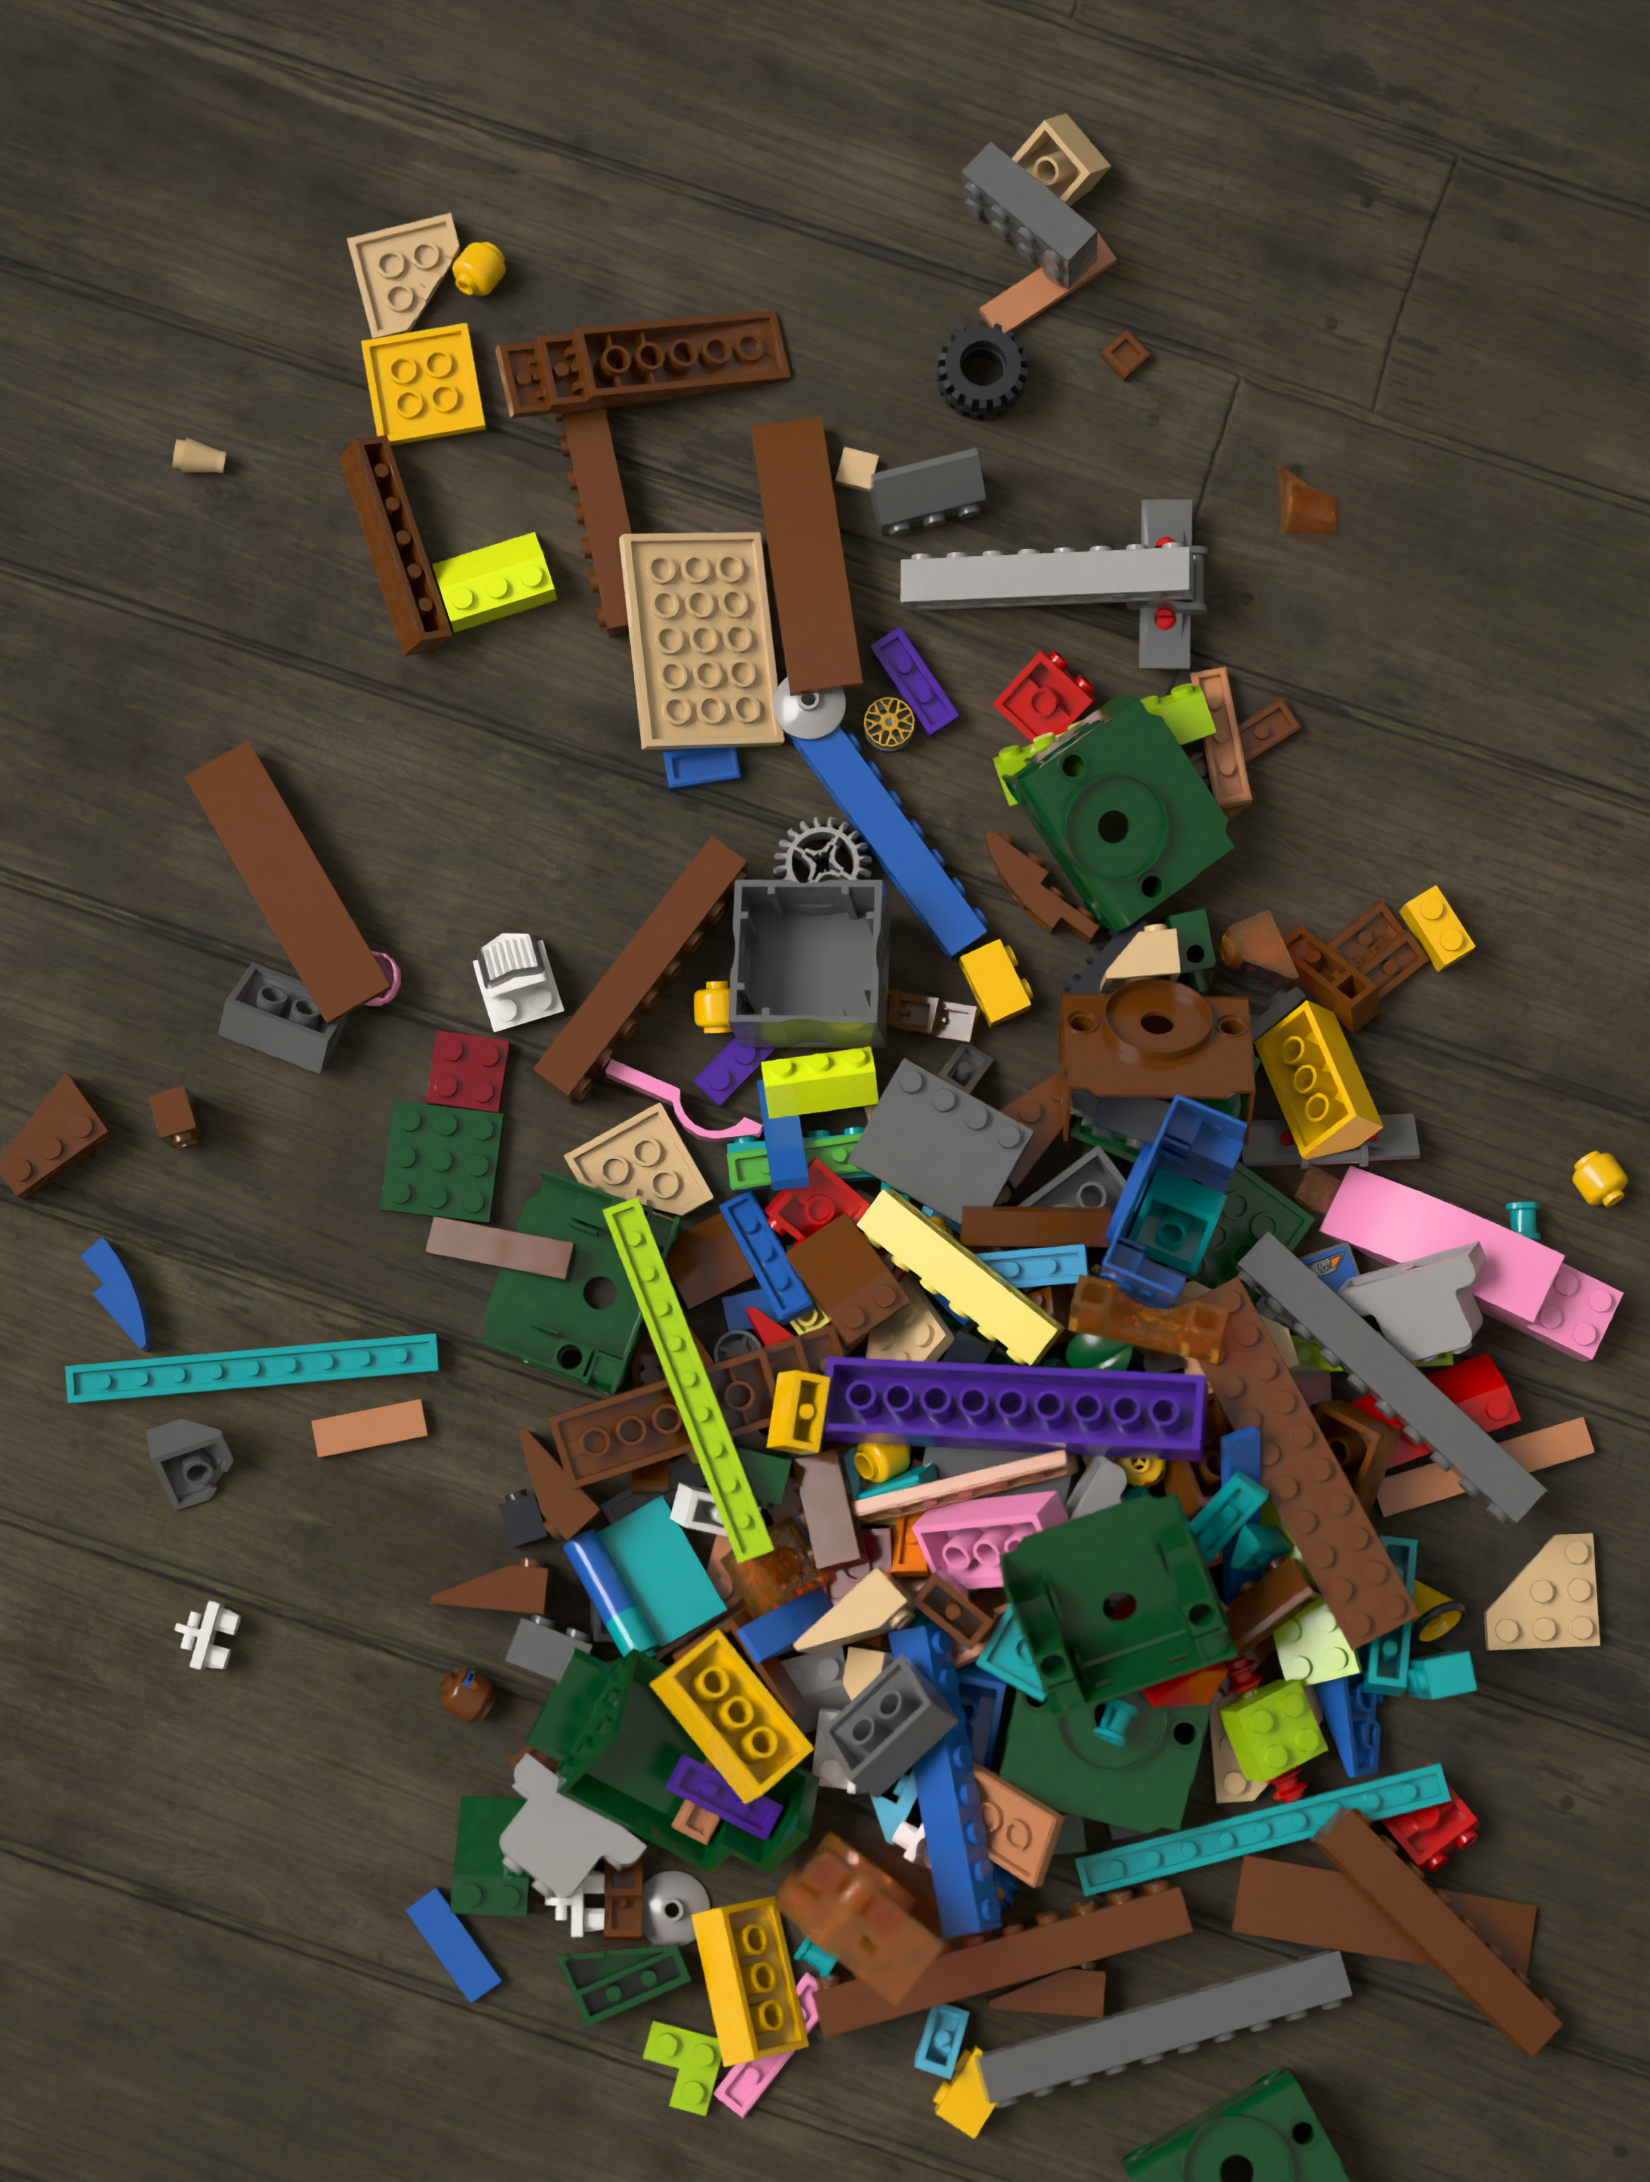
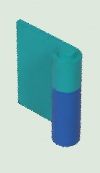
M663 1496L656 1498L598 1533L596 1530H589L574 1537L563 1547L565 1554L623 1658L632 1648H635L656 1659L658 1651L728 1611L677 1522L670 1519L671 1510Z

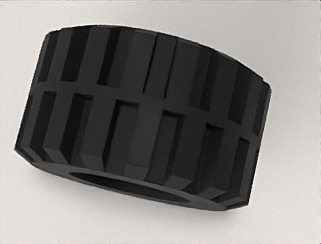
M979 321V327L976 328L973 327L972 322L965 324L963 332L956 329L951 334V340L946 339L942 345V353L939 354L937 367L940 395H945V403L949 408L953 405L956 406V414L962 417L965 412L970 413L969 420L977 421L978 415H984L985 421L993 419L994 413H997L999 417L1007 414V408L1011 407L1013 409L1016 406L1019 396L1022 397L1025 388L1028 359L1027 354H1023L1024 346L1020 340L1014 341L1015 334L1011 330H1008L1006 333L1001 332L1002 325L995 323L994 328L987 327V321ZM987 357L994 360L1001 367L1003 376L992 385L979 386L971 383L964 377L961 367L972 358Z

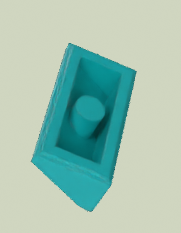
M929 1463L905 1471L884 1483L878 1484L873 1482L855 1496V1501L937 1481L934 1463Z
M1245 1523L1241 1529L1230 1565L1233 1569L1266 1571L1265 1568L1270 1563L1289 1553L1292 1546L1277 1526Z

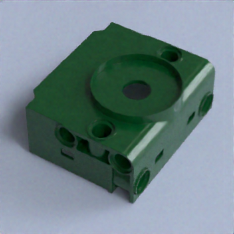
M1117 695L1031 758H1026L1024 760L1026 766L1014 775L1004 774L1001 776L1009 792L1019 803L1083 900L1087 910L1096 918L1098 925L1113 931H1120L1133 924L1195 879L1201 871L1235 848L1226 834L1227 817L1162 716L1149 714L1138 698ZM1112 810L1123 813L1128 821L1127 834L1116 843L1104 841L1098 832L1100 818L1106 812Z
M541 1169L540 1174L544 1182L540 1193L527 1199L515 1232L576 1244L569 1280L565 1281L501 1268L483 1314L488 1330L484 1339L477 1337L476 1341L485 1348L515 1358L521 1363L613 1396L618 1394L621 1389L643 1326L646 1323L603 1213V1210L628 1200ZM642 1206L666 1268L682 1225L681 1219L675 1216V1219L656 1213L653 1207L648 1206L647 1208ZM595 1277L608 1278L616 1287L615 1301L605 1309H594L584 1299V1288ZM572 1351L581 1353L582 1361L577 1368L571 1370L564 1368L563 1358L567 1353Z
M1178 1492L1162 1498L1149 1494L1135 1497L1024 1536L1016 1549L999 1554L1003 1587L1040 1678L1043 1694L1048 1693L1053 1719L1238 1656L1224 1608L1195 1532H1192ZM1114 1592H1127L1137 1602L1134 1613L1124 1620L1111 1619L1103 1611L1104 1600ZM1185 1656L1188 1657V1658H1186V1659H1183V1660H1180V1661H1177V1662H1174V1663H1171V1664L1169 1663V1662H1171V1661H1174V1660L1183 1658V1657H1185ZM1113 1681H1114L1113 1684L1107 1685V1686L1102 1687V1688H1099V1689L1096 1688V1687H1099V1686H1102V1685H1104V1684H1107V1683H1110V1682H1113Z
M1113 1681V1682H1110V1683H1107V1684H1104V1685H1102V1686L1096 1687V1688L1099 1689V1688L1105 1687V1686H1107V1685L1113 1684L1114 1681ZM1017 1689L996 1775L1054 1810L1148 1834L1160 1827L1180 1831L1188 1793L1192 1787L1212 1700L1207 1705L1152 1707L1140 1690L1117 1697L1116 1699L1133 1705L1139 1710L1137 1716L1131 1718L1124 1736L1127 1742L1123 1747L1108 1743L1093 1735L1094 1728L1098 1727L1094 1719V1711L1097 1705L1053 1719L1049 1696L1046 1697L1044 1703L1031 1706L1026 1700V1694ZM1188 1722L1191 1729L1190 1735L1187 1740L1178 1743L1174 1739V1729L1179 1723Z
M1284 2066L1267 2073L1253 2084L1150 2143L1138 2147L1119 2160L1131 2182H1222L1219 2173L1220 2166L1231 2155H1242L1250 2160L1254 2171L1251 2182H1350L1345 2174L1346 2170L1298 2083ZM1299 2122H1306L1304 2133L1298 2137H1292L1293 2127Z

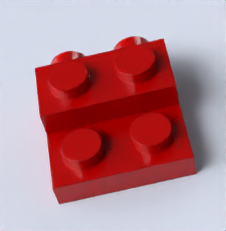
M1042 650L992 705L1033 743L1034 738L1046 733H1054V736L1067 732V727L1078 722L1098 698L1092 694L1096 688L1083 675L1075 678L1066 669L1070 664L1065 657L1056 650H1053L1051 653L1047 650Z
M816 1157L807 1165L809 1186L781 1190L764 1209L770 1216L766 1222L781 1236L789 1232L798 1240L794 1247L845 1212L856 1225L871 1206Z
M1447 1782L1446 1785L1451 1801L1379 1819L1396 1840L1400 1849L1422 1873L1426 1869H1429L1431 1873L1437 1871L1448 1861L1449 1858L1446 1854L1456 1846L1461 1850L1465 1849L1478 1837V1834L1475 1832L1480 1828L1478 1819Z

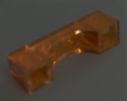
M1079 1274L1071 1303L1068 1330L1217 1364L1225 1334L1229 1308L1192 1299L1184 1306L1175 1309L1151 1308L1127 1297L1121 1291L1117 1282Z

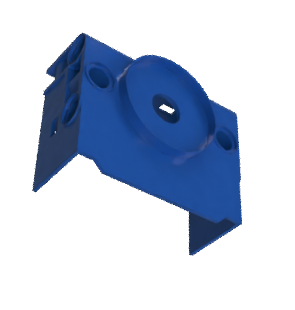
M1176 1094L1155 1143L1147 1141L1142 1148L1111 1219L1105 1241L1111 1245L1102 1264V1272L1099 1278L1101 1279V1289L1169 1319L1184 1287L1188 1273L1169 1265L1165 1267L1156 1263L1157 1260L1145 1256L1146 1247L1129 1240L1132 1229L1158 1167L1191 1181L1192 1179L1203 1183V1186L1223 1193L1243 1150L1247 1123Z

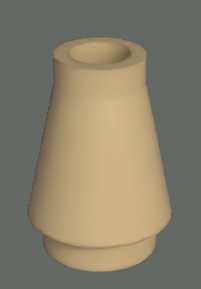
M186 437V441L177 439L172 468L181 469L180 473H223L226 452L216 450Z

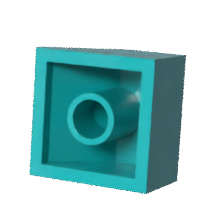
M1158 1167L1129 1240L1145 1246V1256L1195 1276L1228 1196Z

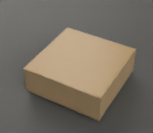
M844 447L835 484L870 493L871 474L876 472L879 455Z

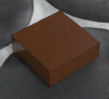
M1126 329L1101 351L1100 357L1125 381L1150 359L1151 354Z

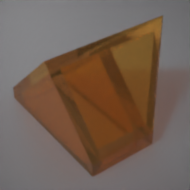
M1278 464L1280 533L1336 532V497L1318 491Z

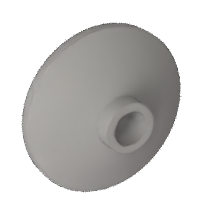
M786 677L775 692L773 710L778 724L789 735L802 740H816L829 735L840 725L845 715L846 699L843 689L790 696L788 677ZM805 696H813L816 699L814 704L810 706L804 705L802 700Z
M681 1871L661 1872L646 1881L643 1885L642 1933L654 1943L678 1941L679 1946H684L694 1941L696 1934L691 1915L710 1910L709 1898L702 1884L693 1876ZM668 1903L678 1905L679 1914L677 1916L669 1917L665 1913V1906Z

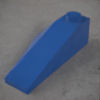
M1367 1643L1356 1648L1363 1672L1312 1684L1348 1777H1358L1377 1773L1381 1728L1375 1721L1376 1704L1383 1702V1695L1363 1692Z

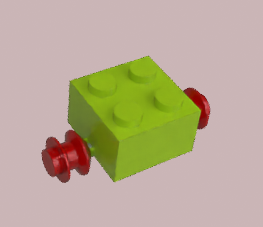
M1244 1655L1234 1663H1225V1666L1229 1669L1225 1677H1230L1232 1680V1684L1227 1689L1228 1692L1242 1694L1243 1698L1219 1709L1217 1712L1246 1780L1275 1784L1277 1791L1272 1798L1274 1800L1282 1799L1284 1804L1290 1803L1303 1797L1304 1793L1302 1790L1308 1786L1307 1782H1298L1296 1775L1301 1771V1767L1298 1765L1328 1750L1300 1681L1278 1679L1257 1690L1256 1688L1263 1679V1676L1253 1674L1251 1668L1256 1664V1660H1247Z

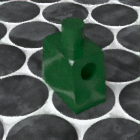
M1196 909L1160 917L1162 924H1165L1167 929H1176L1180 974L1185 973L1187 986L1196 992L1210 990L1206 968L1216 966L1206 909ZM1191 946L1197 952V957L1193 962H1190L1186 956L1187 950Z

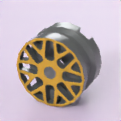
M885 697L876 700L869 706L864 719V734L867 742L874 749L880 752L887 751L893 753L902 750L909 744L914 731V716L912 710L905 702L897 698Z

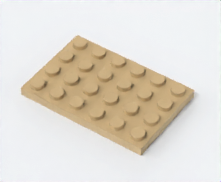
M761 533L622 534L619 538L642 750L780 746L783 744V729L778 724L773 710V699L778 688Z

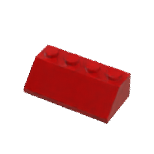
M1488 1353L1425 1375L1433 1385L1485 1433L1521 1420L1508 1385ZM1371 1395L1349 1403L1401 1431L1388 1468L1432 1453L1423 1443L1417 1446L1410 1441L1402 1432L1405 1426L1395 1417L1389 1420L1382 1415L1374 1406L1378 1401Z

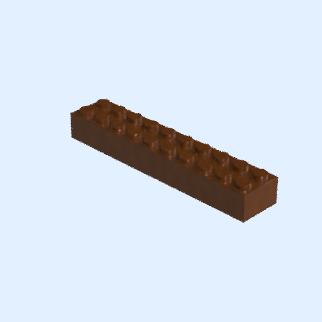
M1236 1277L1172 1311L1171 1313L1234 1431L1236 1432L1250 1426H1254L1260 1431L1261 1481L1265 1489L1269 1491L1268 1495L1351 1650H1355L1420 1616L1421 1614L1241 1279Z
M1157 1879L1142 1884L1144 1891L1133 1894L1128 1889L1115 1891L1106 1895V1902L1096 1904L1095 1901L1092 1902V1899L1071 1904V1912L1060 1915L1056 1910L1042 1912L1034 1915L1035 1922L1023 1925L1019 1920L1002 1924V1927H998L999 1932L988 1936L983 1932L966 1934L961 1936L963 1943L950 1946L947 1941L934 1943L925 1947V1954L913 1957L910 1951L888 1957L890 1964L876 1967L874 1962L861 1964L852 1968V1975L839 1978L837 1972L815 1978L817 1985L810 1986V1991L824 2038L1193 1932L1179 1886L1169 1883L1168 1880Z

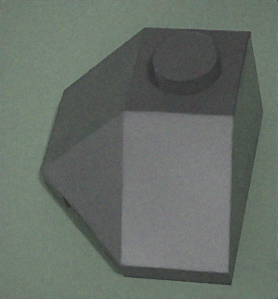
M179 1419L146 1430L150 1459L174 1511L210 1500L217 1489L216 1483L222 1473L228 1472L234 1462L233 1455L222 1430L185 1419Z

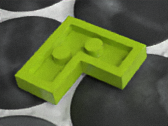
M653 2020L643 2059L679 2068L669 2106L706 2116L722 2058L718 2037Z

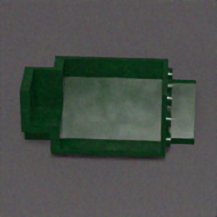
M575 1647L524 1744L560 1762L556 1771V1775L560 1777L556 1793L711 1873L732 1854L770 1874L809 1837L820 1778L806 1771L805 1768L798 1764L762 1794L783 1806L766 1841L723 1818H720L707 1845L673 1828L671 1825L685 1799L670 1792L665 1787L682 1754L704 1764L707 1756L649 1685L665 1672L669 1666L635 1648H632L623 1659L617 1658L612 1666Z

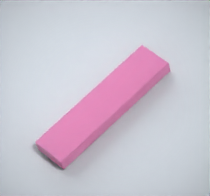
M808 1972L796 1985L806 2035L818 2021L810 1991V1986L817 1985L816 1979ZM795 2050L735 2064L713 2094L743 2118Z

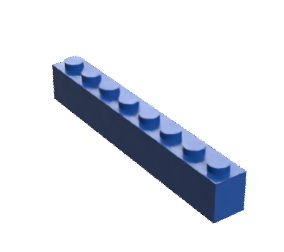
M815 700L807 704V706L814 704ZM840 726L829 735L816 740L798 739L785 732L852 827L860 833V838L863 842L867 843L868 849L948 960L952 962L985 939L987 935L985 927L988 925L985 916L977 907L970 908L964 899L967 893L958 879L955 877L951 880L942 869L946 864L935 848L929 851L921 840L925 835L914 819L908 822L900 811L904 806L893 790L887 792L879 782L883 777L872 761L866 763L858 753L862 748L851 732L845 734Z
M938 1624L889 1632L893 1661L900 1654L906 1656L944 1696L959 1720L912 1765L943 1937L980 1933L1002 1927L1000 1918L1001 1908L995 1891L994 1870L988 1854L987 1832L982 1820L979 1803L980 1793L974 1776L973 1755L967 1738L966 1717L961 1705L958 1688L959 1678L955 1671L952 1656L951 1637Z

